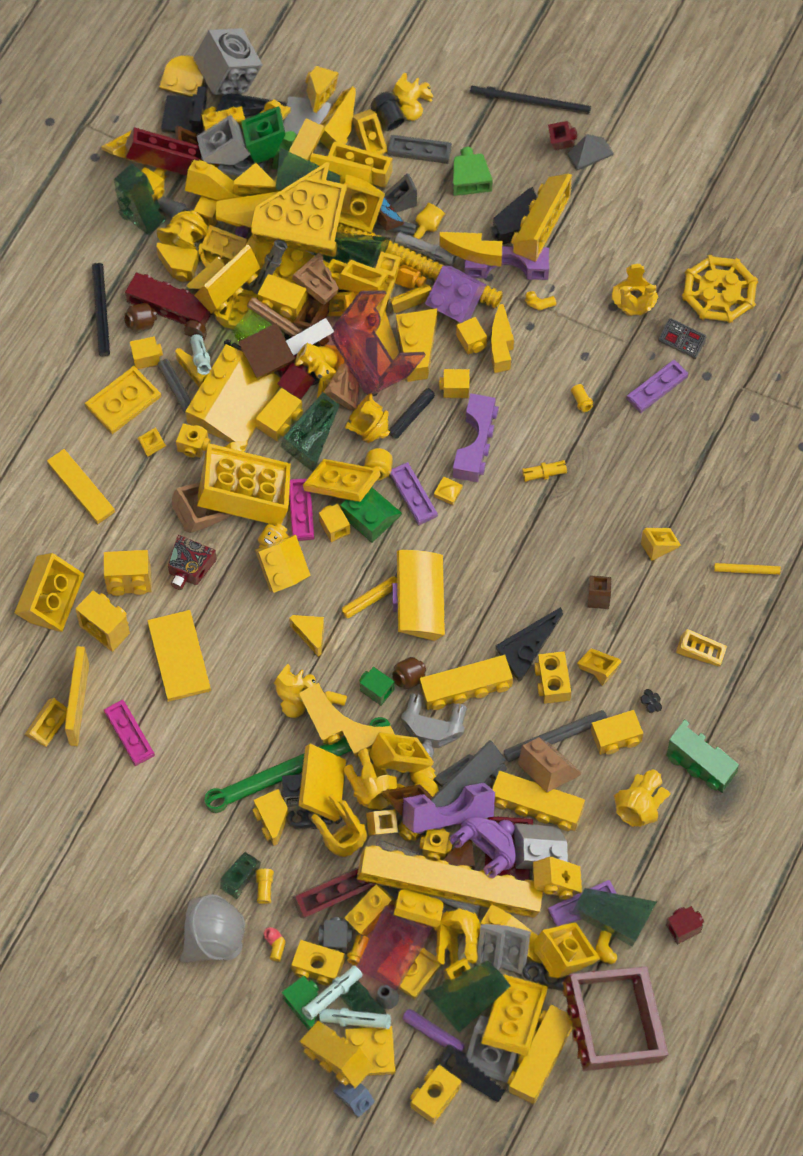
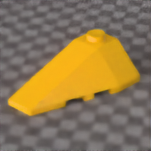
M278 192L219 200L216 202V220L238 227L243 225L251 228L255 207Z

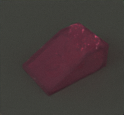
M393 904L384 907L357 968L397 990L424 947L433 926L393 915L395 909Z

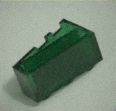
M280 148L275 191L283 190L320 166ZM328 170L326 180L340 183V175Z
M336 232L334 241L337 245L336 256L323 254L322 256L324 260L329 262L335 259L348 264L350 260L376 268L380 253L386 252L391 238Z
M322 392L283 437L281 448L313 472L317 467L340 405Z
M487 960L462 972V976L451 981L448 979L442 982L443 985L433 990L427 989L423 993L446 1021L460 1033L511 985L501 972Z

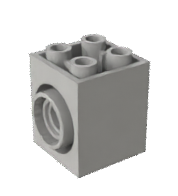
M242 28L208 30L193 57L213 95L246 93L262 67L259 57Z

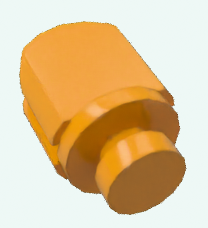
M401 265L395 283L412 290L417 288V286L425 285L427 278L421 277L419 270Z

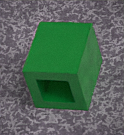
M374 666L369 672L365 671L359 679L360 692L380 706L383 705L395 690V681Z

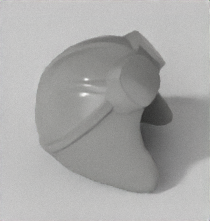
M205 895L189 900L186 905L188 908L184 929L185 941L180 961L190 963L206 960L230 961L235 959L243 946L242 938L245 920L242 914L232 904L218 895Z

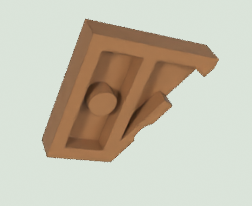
M319 252L293 274L292 280L299 286L307 288V292L324 305L337 294L339 288L335 280L332 279L329 268L325 267L322 261L323 256Z
M348 362L341 364L324 393L349 411L356 409L361 371Z

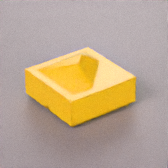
M156 427L137 438L147 456L166 447Z
M443 476L434 492V497L454 505L463 489V485Z

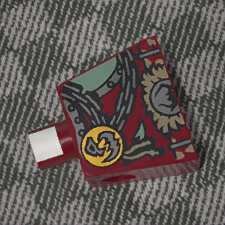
M178 535L168 563L169 574L174 576L171 586L177 590H182L186 582L198 585L216 562V550Z

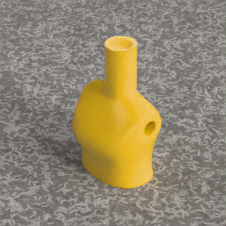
M427 202L426 207L416 216L415 221L419 228L413 237L421 240L426 231L435 232L446 213Z

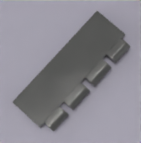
M489 740L432 797L431 801L436 807H444L453 803L460 796L464 786L485 783L490 787L494 782L489 776L491 775L496 780L499 771L505 772L507 770L503 763L505 758L495 744Z

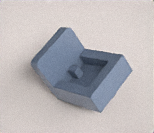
M341 1083L333 1090L335 1095L347 1104L357 1117H360L375 1102L368 1089L361 1083L356 1089L350 1084L344 1086Z

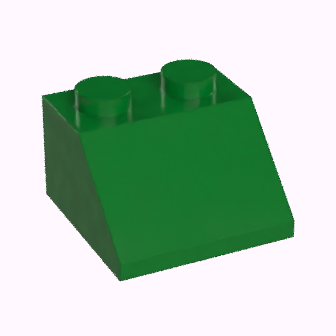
M372 487L360 502L346 499L340 505L348 522L372 543L402 515L401 511Z

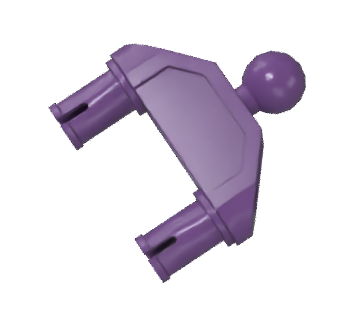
M468 818L461 824V829L450 836L452 845L459 840L455 847L460 848L470 839L493 859L492 862L484 867L486 875L492 870L494 871L488 876L490 878H495L503 869H510L515 863V848L512 840L515 828L511 821L503 820L496 823L493 820L484 818Z

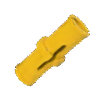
M565 460L549 464L543 462L539 466L522 468V475L525 477L524 482L540 478L546 480L550 476L567 474V467L564 465Z

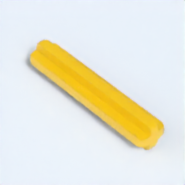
M395 576L390 577L342 607L343 615L346 618H351L393 591V583H397V578Z

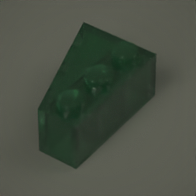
M131 163L114 178L119 214L123 219H129L150 236L166 221V218L158 211L160 207L159 202H154L152 198L154 191L147 175Z
M585 888L572 914L603 931L611 933L612 936L633 947L657 901Z

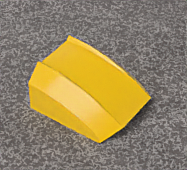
M576 922L542 930L534 941L535 954L538 955L551 977L560 978L600 960V957Z

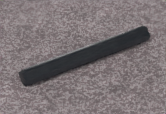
M99 262L92 264L98 352L103 357L110 355L104 267Z

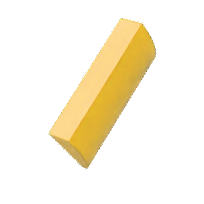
M418 550L397 551L398 632L436 641L445 635L443 555Z

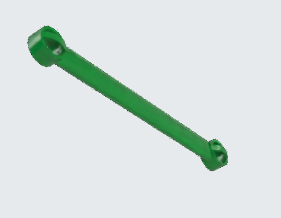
M377 717L368 726L385 727L391 726L386 718ZM345 736L341 737V740L329 745V743L319 746V748L337 756L352 751ZM305 753L223 789H210L204 798L206 808L212 813H220L225 810L228 804L281 782L282 776L302 773ZM224 798L223 804L218 807L209 805L216 799Z

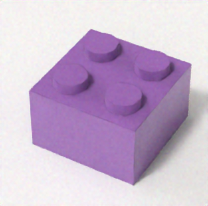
M443 266L425 304L434 309L437 308L439 312L462 323L471 318L486 284L452 266Z

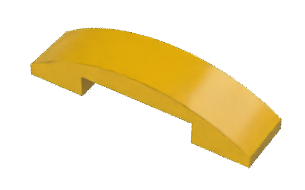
M385 252L380 253L375 269L388 273V277L379 290L369 291L363 310L361 309L355 330L375 336L394 288L401 257Z

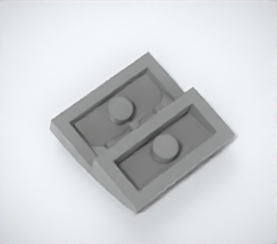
M289 96L286 106L291 108V112L283 120L285 132L293 131L298 134L306 118L321 124L329 112L331 104L326 102L316 113L312 110L309 98Z
M482 924L480 927L476 965L496 972L502 967L522 974L527 961L530 931L504 925Z

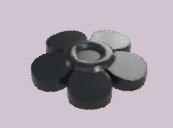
M650 689L644 690V695L641 696L640 700L646 706V710L649 713L661 711L662 705L659 702L661 698L658 693L653 694Z

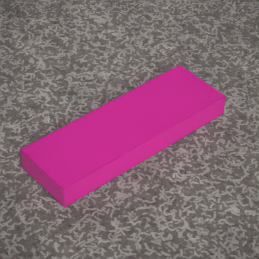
M307 479L290 480L289 497L292 535L296 534L298 541L314 540L311 492L304 491L303 484Z
M124 700L103 709L135 766L155 756Z

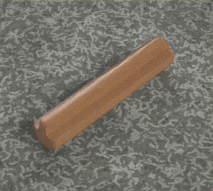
M253 297L248 302L247 306L249 309L270 323H277L279 329L291 337L303 331Z

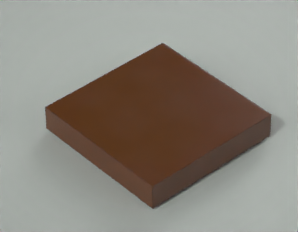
M277 323L239 341V345L257 380L296 361Z

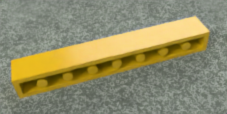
M374 845L365 847L362 851L357 875L358 880L407 889L490 908L493 904L505 912L535 918L540 912L543 891L534 888L533 880H516L511 875H497L495 878H490L488 876L492 872L486 875L484 870H471V867L466 865L453 866L443 860L434 862L427 860L424 856H407L401 851L393 850L389 852Z

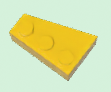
M317 1021L299 1041L305 1048L303 1053L312 1061L315 1058L319 1060V1065L326 1072L330 1073L333 1071L337 1074L335 1076L336 1079L344 1086L350 1084L356 1089L374 1068L360 1047L357 1045L352 1047L348 1044L349 1041L346 1038H340L334 1030L320 1021Z

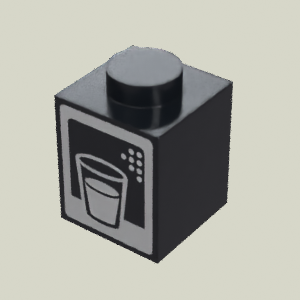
M302 774L282 776L283 799L287 806H298Z

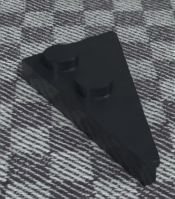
M234 93L224 94L216 112L228 110L232 107H242L244 116H255L260 114L264 110L265 104L272 100ZM278 101L282 106L286 107L287 102Z
M561 607L496 645L497 652L500 656H506L509 668L519 682L524 678L563 616Z

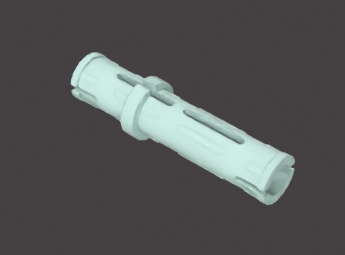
M195 334L191 336L190 340L194 355L193 362L197 366L198 373L206 375L210 372L209 369H211L209 364L210 357L206 352L203 337Z
M353 965L341 977H336L327 989L302 1008L304 1015L309 1020L314 1019L317 1014L341 994H346L349 991V987L362 978L361 971Z
M325 1008L320 1012V1022L340 1024L341 1027L355 1025L389 1029L391 1016L389 1014L349 1011L348 1008H342L341 1010Z

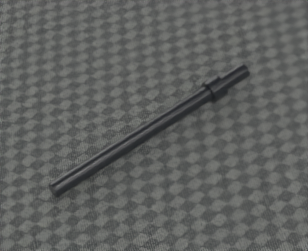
M471 85L470 93L483 95L488 99H494L495 97L590 114L591 111L590 105L502 91L491 86L485 88Z

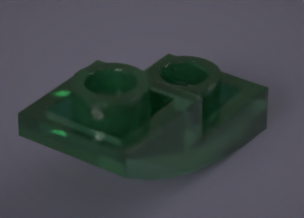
M358 980L349 987V991L346 994L340 995L351 1011L386 1015L385 1010L370 996L369 991Z

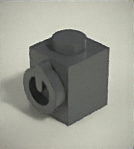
M339 917L324 920V925H319V946L347 954V942H352V928H348V921Z

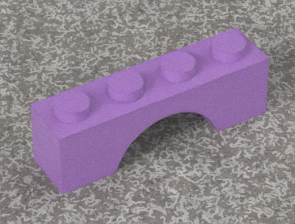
M502 247V265L518 267L529 280H548L549 248L544 247L537 261L534 262L513 253V247ZM465 260V274L473 278L486 279L488 273L497 267Z
M470 393L466 410V422L475 428L478 437L470 446L457 449L453 466V478L478 482L479 476L484 475L486 463L483 462L484 456L488 457L490 444L487 441L488 437H493L494 425L491 424L493 419H497L499 407L495 406L496 398Z
M485 783L464 786L460 796L453 803L444 807H436L425 795L404 798L403 824L413 833H422L429 829H442L445 826L454 824L461 825L468 818L478 817L485 819L493 817L495 791Z

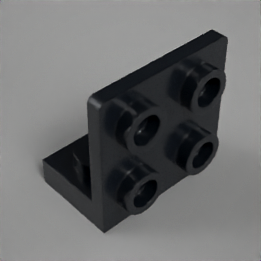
M198 86L197 93L193 94V97L167 95L161 126L162 131L175 132V127L180 126L195 134H201L203 130L202 115L207 106L206 87Z

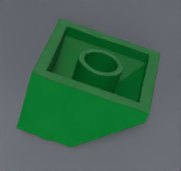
M279 106L241 121L246 147L256 164L275 157L286 135Z

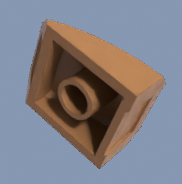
M200 483L176 488L172 496L173 510L183 525L184 531L189 533L207 528L232 516V514L197 506Z

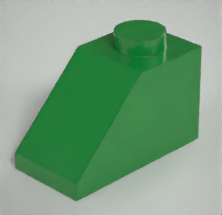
M303 975L282 992V999L309 1031L316 1023L317 1015L314 1019L309 1020L302 1012V1008L318 996L319 988L312 979L308 981Z

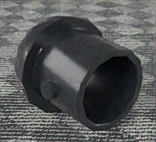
M389 91L378 94L371 101L370 109L377 114L386 131L394 130L406 121V116L398 104L400 99Z

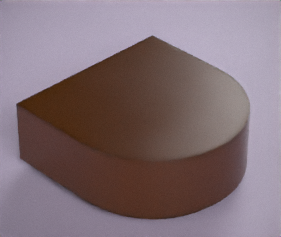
M194 320L187 321L184 327V334L190 337L195 334L201 335L204 341L207 336L205 326Z

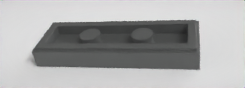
M391 135L388 156L449 164L452 143Z

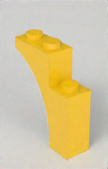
M319 683L299 693L323 743L334 744L341 740L340 736L345 735L356 758L359 757V750L363 748L368 750L369 755L378 732L394 734L391 726H367L350 720L341 714L329 702Z

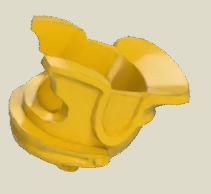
M193 210L184 211L176 214L170 220V224H167L166 228H157V237L162 244L196 250L195 242L207 236L208 227L197 212Z
M369 393L349 417V420L352 422H347L345 429L355 431L358 435L362 436L361 440L366 443L386 438L390 433L388 430L389 413L387 410L383 412V407L373 401L372 394Z

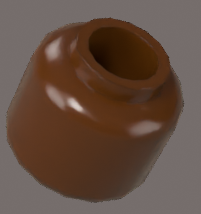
M147 303L129 306L127 312L124 313L125 324L133 332L152 329L154 321L157 320L155 309L151 308Z
M408 657L394 666L392 672L393 680L398 687L411 689L420 684V678L425 677L426 667L422 661L415 657Z

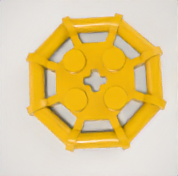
M707 255L706 259L691 269H686L684 273L686 276L684 293L681 296L683 301H686L699 315V319L733 323V320L749 309H754L758 279L745 268L740 259ZM715 265L731 268L729 271L719 270L715 268ZM709 267L710 270L704 276L698 275V273ZM737 270L745 281H740L734 272ZM693 281L699 284L698 291H692ZM723 287L725 290H722V293H717L718 291L715 288ZM748 288L746 298L740 296L741 289ZM696 299L703 300L706 307L703 308ZM733 304H740L739 307H737L733 311H730V308ZM711 309H712V310H720V311H724V313H722V312H714V311H710V310H711Z

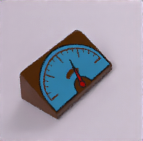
M384 197L377 216L379 223L386 231L404 225V221Z

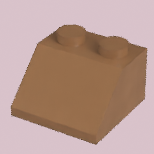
M540 737L522 745L518 765L546 792L581 776V772L552 744Z

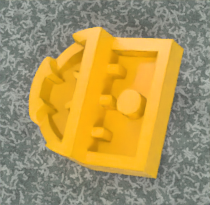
M178 56L167 63L160 83V89L193 97V94L197 93V87H203L206 81L192 56Z
M209 225L207 236H205L203 243L199 244V255L206 267L218 256L227 264L241 251L248 239Z
M244 289L235 298L231 295L226 300L229 304L219 312L216 309L213 312L216 320L226 328L250 332L254 311L249 309L247 304L253 297L258 300V295L253 291Z
M401 889L394 906L393 915L438 928L443 911V902L438 898Z

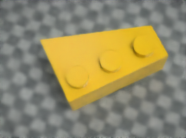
M437 308L396 315V330L407 382L428 379L437 326Z

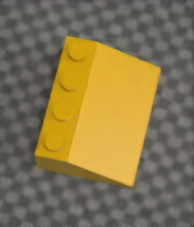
M226 344L185 411L187 423L192 426H201L208 433L229 443L248 442L257 427L256 417L278 392L281 386L277 383L281 378L275 373H271L257 380L243 351Z
M208 443L198 490L197 506L276 525V523L282 525L289 505L291 464Z

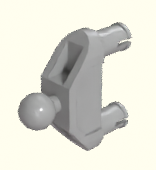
M410 694L407 710L402 713L401 721L412 737L418 738L432 758L434 755L433 747L440 748L463 735L465 730L463 720L467 707L461 704L460 712L458 713L459 704H453L450 721H442L419 715L424 697L418 694L416 700V694Z

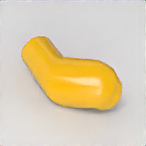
M529 291L525 295L526 304L534 309L543 310L556 306L554 296L541 299L537 297L534 291Z
M601 931L595 951L601 961L612 965L617 960V954L609 947L612 934L607 931Z

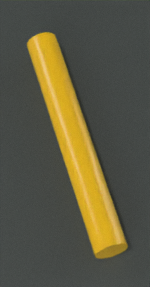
M715 563L714 572L780 575L781 566Z

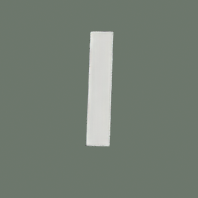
M325 318L286 342L292 354L295 355L304 344L309 343L313 345L333 333L334 330Z

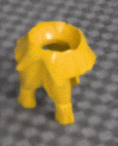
M632 264L626 270L628 278L613 287L612 300L628 316L643 315L650 311L655 303H657L658 294L655 291L657 286L651 285L643 278L644 266ZM631 291H639L642 295L636 298L631 294Z
M366 748L360 749L358 756L363 766L361 776H357L351 764L343 769L344 773L351 783L354 791L353 796L357 798L359 804L369 809L382 810L390 805L381 795L382 791L398 788L397 777L388 775L386 770L377 768L374 763L372 765L368 750Z
M654 769L648 770L644 776L636 774L629 789L619 790L618 793L613 795L616 813L623 822L628 823L631 827H642L658 820V807L671 794L665 788L660 787L657 794L652 798L654 790L662 784L661 774Z
M331 794L328 798L346 825L331 835L325 823L318 815L314 814L311 817L312 822L319 829L325 846L331 853L341 857L352 856L353 852L362 847L367 839L365 825L360 824L359 819L353 814L345 800L338 802L336 797Z
M459 908L442 914L439 927L434 928L437 932V955L435 960L437 964H444L446 947L450 952V966L458 962V934H465L466 936L464 954L467 961L471 964L477 962V938L480 935L481 924L475 913Z

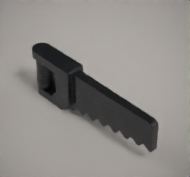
M447 1044L439 1059L434 1061L436 1066L440 1065L455 1077H458L495 1102H499L506 1089H501V1085H496V1081L491 1080L490 1076H485V1072L480 1071L479 1067H474V1063H469L466 1054L451 1044ZM452 1054L456 1058L453 1068L447 1064Z

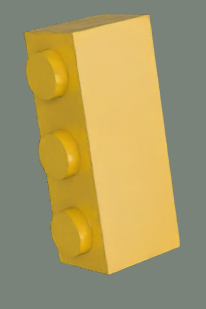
M335 141L328 154V157L372 167V184L386 188L393 172L392 158Z

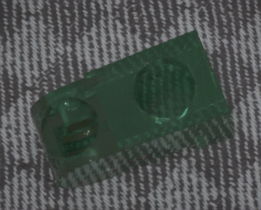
M244 852L221 878L220 889L238 899L242 894V890L256 874V870L260 868L261 861Z

